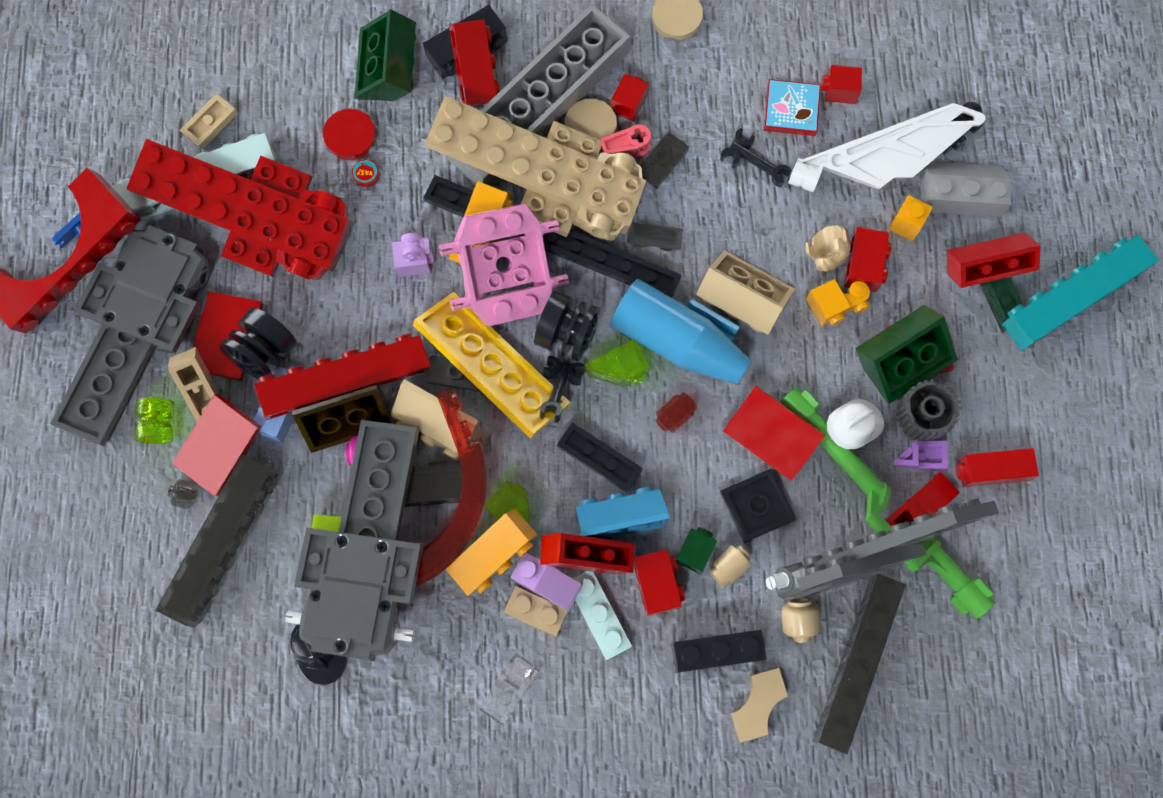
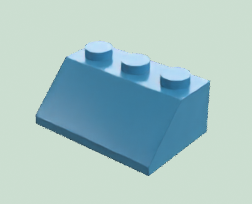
M653 487L640 488L636 490V494L625 496L623 492L608 496L609 500L597 502V498L587 499L580 502L581 506H576L581 536L600 539H611L667 526L670 519L661 490H653Z

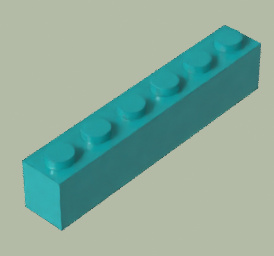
M1139 234L1129 241L1124 237L1111 247L1113 251L1109 254L1105 250L1091 259L1092 265L1087 267L1085 264H1082L1070 273L1072 275L1070 279L1060 278L1049 286L1051 291L1045 294L1043 290L1038 292L1028 300L1031 304L1026 307L1020 304L1009 311L1007 314L1010 318L1002 326L1020 350L1023 351L1156 264L1159 259Z

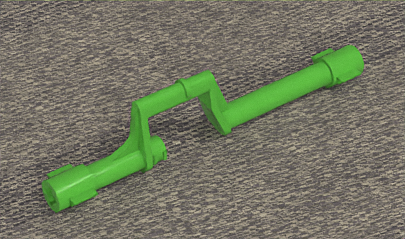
M797 386L780 402L826 435L820 445L868 496L865 521L876 533L885 530L888 535L891 526L880 514L888 507L891 494L890 486L885 482L882 483L852 449L842 448L830 438L827 431V422L817 412L819 410L817 408L819 402L807 389L802 392ZM931 537L912 544L923 543L927 555L903 563L912 573L919 571L924 565L931 566L954 591V596L950 601L963 615L969 612L975 619H978L994 606L996 602L990 597L994 593L980 578L976 580L969 578L940 546L941 542L938 539L934 540L935 538Z

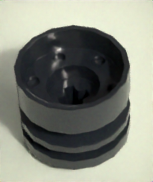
M555 290L550 295L541 314L534 336V345L552 351L558 342L561 341V355L567 356L573 346L571 359L578 362L592 343L598 326L600 307L591 305L585 315L587 302L581 301L575 311L571 310L573 297Z
M251 307L238 322V327L242 332L237 330L230 331L228 334L229 339L225 338L219 347L223 354L237 368L259 379L277 370L279 363L276 358L283 360L287 358L297 345V341L293 334L277 319L260 309Z

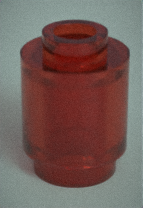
M684 392L680 395L676 394L656 411L657 419L655 421L664 432L669 430L675 433L694 416L697 405L688 394Z

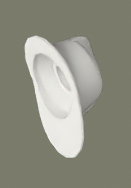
M863 399L852 400L837 408L829 415L827 421V431L830 438L838 446L853 450L876 439L883 432L885 426L880 410L871 402Z

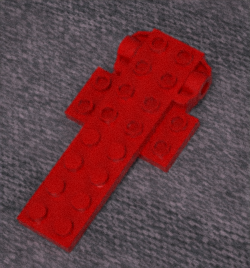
M146 139L126 188L131 192L229 230L230 233L220 256L271 277H274L278 264H282L288 272L308 280H320L328 270L333 272L353 223L348 219V206L341 198L322 190H308L313 178L311 175L261 155L251 180Z

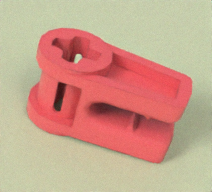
M639 124L601 138V153H626L634 159L644 157L651 148V132L646 126Z

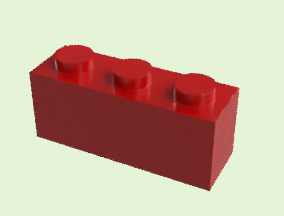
M484 19L453 23L449 26L461 102L468 106L488 104L500 92L499 82L494 80L493 69H496L495 56L493 53H490L488 42H491L490 27L485 26Z
M1025 232L947 250V275L960 288L1040 270V244Z
M566 533L542 535L540 565L612 575L633 573L635 544Z

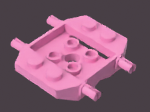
M526 204L464 216L454 242L439 244V249L442 250L440 251L441 256L453 253L458 254L464 274L466 294L465 297L450 300L452 311L467 307L471 308L486 326L542 314L552 289L569 285V281L565 280L568 279L566 273L554 277L549 276L542 236L544 234L559 231V226H555L559 225L558 221L539 222ZM523 233H524V236H520V237L510 238V239L501 240V241H496V242L487 243V244H482V245H478V246H473V245H472V244L482 243V242H486V241L496 240V239L505 238V237H510V236L519 235V234H523ZM500 257H506L509 261L508 268L503 272H499L496 268V262ZM533 282L532 287L488 297L482 296V293Z

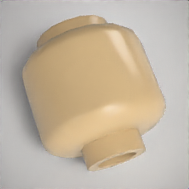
M790 598L788 603L782 607L783 633L793 637L794 642H809L811 637L820 632V610L818 605L812 603L810 598Z

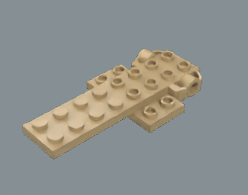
M447 96L442 101L424 146L526 188L527 190L521 204H526L541 223L557 220L559 225L555 226H559V231H555V233L567 237L572 224L595 237L613 241L620 233L625 234L632 223L647 181L642 178V168L632 156L626 153L608 154L602 152L598 154L601 148V140L553 121L548 136L545 138Z

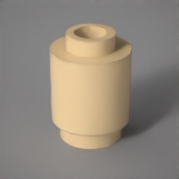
M730 545L711 564L712 568L708 573L723 588L728 584L733 585L751 567L749 563L751 556L741 546L735 548Z

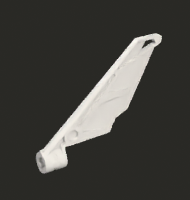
M958 104L946 105L808 158H798L788 183L814 192L823 169L880 190L894 178H913L971 127L983 124L985 115ZM965 113L973 116L974 121L952 120Z

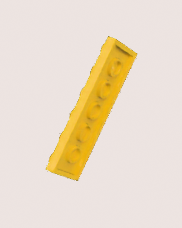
M452 292L414 320L413 326L530 439L555 419L553 412L545 413L544 419H540L539 416L541 405L549 401L553 385L491 326H486L471 308L467 307L452 311L450 300L460 298L455 292ZM563 395L559 403L562 412H564L571 403Z

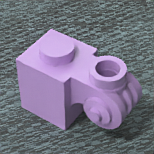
M407 233L401 236V241L392 242L394 268L398 277L431 273L430 264L434 263V254L432 247H430L429 237L423 238L420 234Z

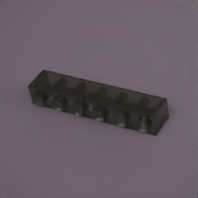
M243 454L241 455L155 611L193 628L204 620L208 611L206 607L211 597L214 598L220 591L223 575L233 567L236 561L235 553L239 546L245 544L249 538V528L253 520L260 517L264 509L263 502L265 498L275 490L278 484L277 477L279 474L276 471Z
M879 573L870 577L812 742L840 754L848 755L906 584Z

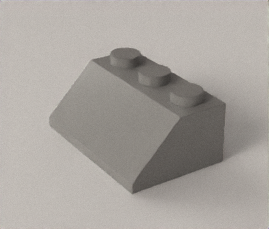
M932 161L921 170L920 201L933 207L930 213L1001 217L1011 205V179L1004 168L999 165Z

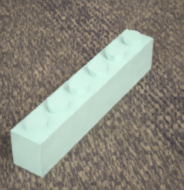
M265 133L250 135L245 140L227 143L219 149L201 152L194 157L251 180L260 155L277 162L272 145ZM130 178L123 179L118 184L112 185L113 189L135 211L141 220L174 209L127 190Z

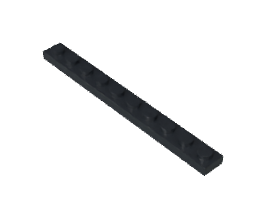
M434 175L423 198L426 203L464 217L474 190ZM572 230L569 231L567 237L555 232L546 233L542 236L546 252L630 286L636 279H640L673 298L682 277L681 274ZM523 233V234H519V235L510 236V237L515 238V237L524 236V233Z

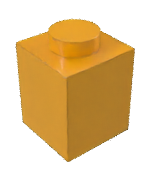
M908 195L897 212L889 230L913 241L923 227L933 207Z

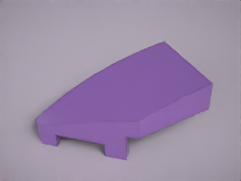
M915 441L899 458L897 457L894 460V467L947 471L948 441Z

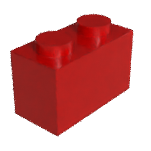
M856 227L851 236L844 287L850 288L852 283L861 281L867 284L870 292H877L881 284L886 283L888 268H884L885 260L889 259L892 250V243H888L889 232Z
M667 549L634 557V569L646 617L680 609L682 607L681 602L685 601V594L682 584H676L674 573L678 572V567L674 555L669 556Z

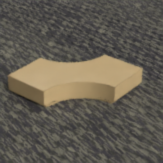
M779 668L751 675V689L748 699L741 708L731 712L740 743L769 735V714L780 700L788 697Z

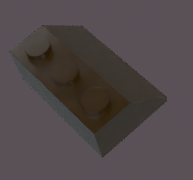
M379 385L370 386L292 411V416L311 453L350 441L353 436L358 435L361 420L392 424L388 405Z

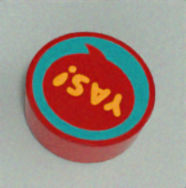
M360 160L352 168L354 181L361 187H372L380 178L379 169L371 160Z

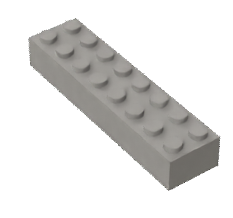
M591 4L480 111L543 137L550 130L553 121L558 122L563 118L569 108L580 101L629 53L630 35ZM447 156V159L475 184L479 181L493 186L500 179L497 176Z

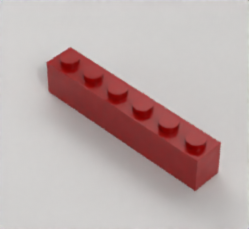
M405 334L395 339L396 342L386 345L384 341L370 345L369 350L359 353L357 349L343 353L342 358L331 361V358H324L314 362L315 366L304 369L303 366H297L286 371L287 374L276 377L275 374H270L259 378V383L254 384V389L264 420L267 421L290 414L292 411L370 386H381L427 372L430 364L420 335L412 337L411 334Z

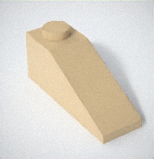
M194 347L171 357L168 370L195 420L198 421L213 395L219 393L199 351Z

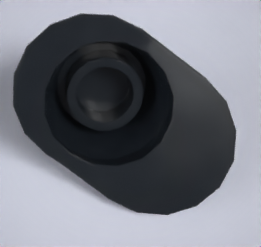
M297 624L291 633L290 645L302 673L309 681L315 684L327 685L335 682L342 676L346 668L347 657L310 651L311 645L300 639V625Z

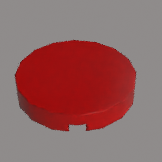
M343 109L335 112L327 119L323 127L322 137L327 149L333 155H336L337 158L356 160L364 157L371 146L373 148L376 142V130L372 120L366 113L357 109Z

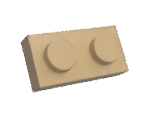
M216 93L180 131L199 149L203 150L238 112Z
M515 586L503 613L557 637L568 611L544 598Z

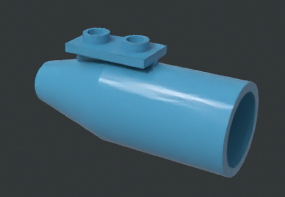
M636 279L618 305L610 323V327L681 369L738 385L752 362L732 342L739 326L694 300H691L688 307L640 279Z

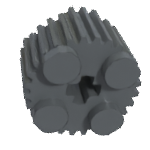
M933 379L929 382L927 380L920 381L908 390L897 404V410H899L896 413L899 416L897 421L901 422L899 426L903 427L902 431L911 440H938L958 422L957 418L960 416L958 412L962 409L959 406L961 400H957L959 396L955 395L953 391L949 392V387L944 388V384L938 385V382H934Z

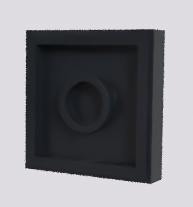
M772 468L719 492L744 544L796 520Z

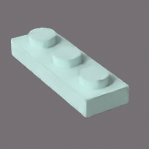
M586 571L572 578L583 585L575 601L605 660L607 661L631 648L632 645L594 572Z

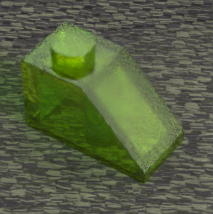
M634 339L585 364V373L588 377L622 387L630 384L634 387L647 380L646 376L649 375L650 366Z
M507 480L484 504L486 510L497 520L505 513L516 509L530 525V503L526 497L529 493L518 482L513 485Z

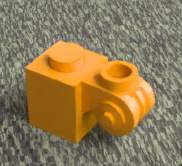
M833 279L811 290L806 301L821 327L829 323L831 326H835L846 319L845 315L854 311L855 314H859L870 307L867 300L870 290L866 283L856 281L851 284L847 293L844 294L836 280Z

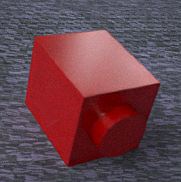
M831 65L827 75H823L821 81V91H825V101L856 104L861 93L862 68Z
M624 73L611 98V108L614 113L634 122L647 98L648 83L638 76H630Z

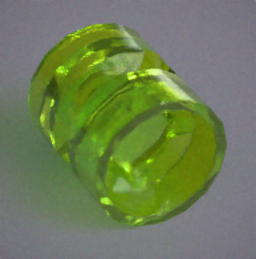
M156 397L138 399L136 401V417L140 421L135 423L134 440L148 444L172 442L173 425L169 421L174 418L175 402Z

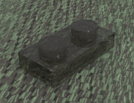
M632 222L628 229L627 243L640 248L653 246L659 247L664 251L681 250L683 229Z

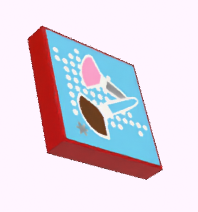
M769 79L763 131L816 136L821 84Z

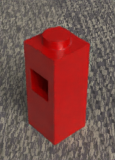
M1034 448L967 454L960 458L956 464V475L958 480L962 482V488L1025 482L1039 476Z

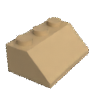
M724 250L709 267L696 295L701 297L706 304L717 306L726 311V314L731 318L740 319L749 324L753 330L761 333L764 332L768 335L795 288Z
M405 379L401 383L391 412V417L396 422L395 424L417 427L419 429L418 435H420L418 439L432 448L435 444L443 448L444 451L442 453L454 461H457L459 458L467 461L483 434L479 421Z

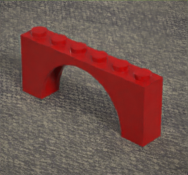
M88 167L67 186L78 203L81 216L79 239L69 259L55 272L35 280H18L7 270L0 268V318L11 330L25 334L33 330L39 321L48 312L55 309L58 302L67 293L74 290L77 283L87 273L92 272L96 268L97 263L106 254L111 253L115 249L116 244L125 235L130 234L141 220L102 175Z

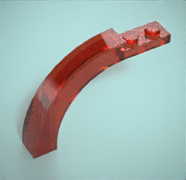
M450 387L438 391L436 395L461 463V497L458 508L446 528L423 547L416 587L439 575L459 557L476 531L486 499L488 470L484 446L481 438L469 440V437L473 436L467 420L462 421L459 410L462 409L460 398L457 392L452 394Z

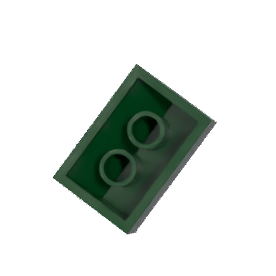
M390 9L360 28L355 99L396 101L411 93L413 86L414 43L416 40L415 21Z
M926 305L921 306L855 348L863 370L889 404L904 395L918 382L931 378L958 360L944 316Z

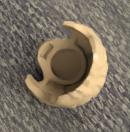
M827 226L812 238L811 246L809 242H806V254L815 261L816 269L825 272L835 270L849 256V235L842 226Z

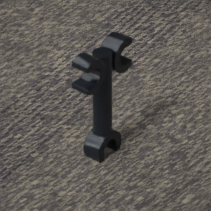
M738 129L731 146L723 149L721 152L720 161L723 162L727 156H732L735 160L731 168L735 169L742 157L771 175L772 183L775 186L782 187L784 180L779 178L778 174H784L789 177L792 171L787 165L775 166L749 150L754 143L755 136L752 135L749 140L743 141L740 137L744 129Z
M548 356L547 366L554 368L544 367L543 376L548 379H556L549 401L541 405L539 416L540 419H544L545 413L553 412L555 414L554 422L558 423L562 413L559 403L566 381L568 380L572 385H581L582 376L575 373L584 375L585 365L579 362L572 363L571 365L568 362L561 363L559 358Z

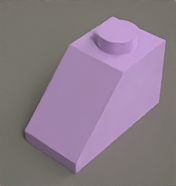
M528 553L521 557L510 577L522 587L567 611L570 610L583 586L554 567L540 565V560Z

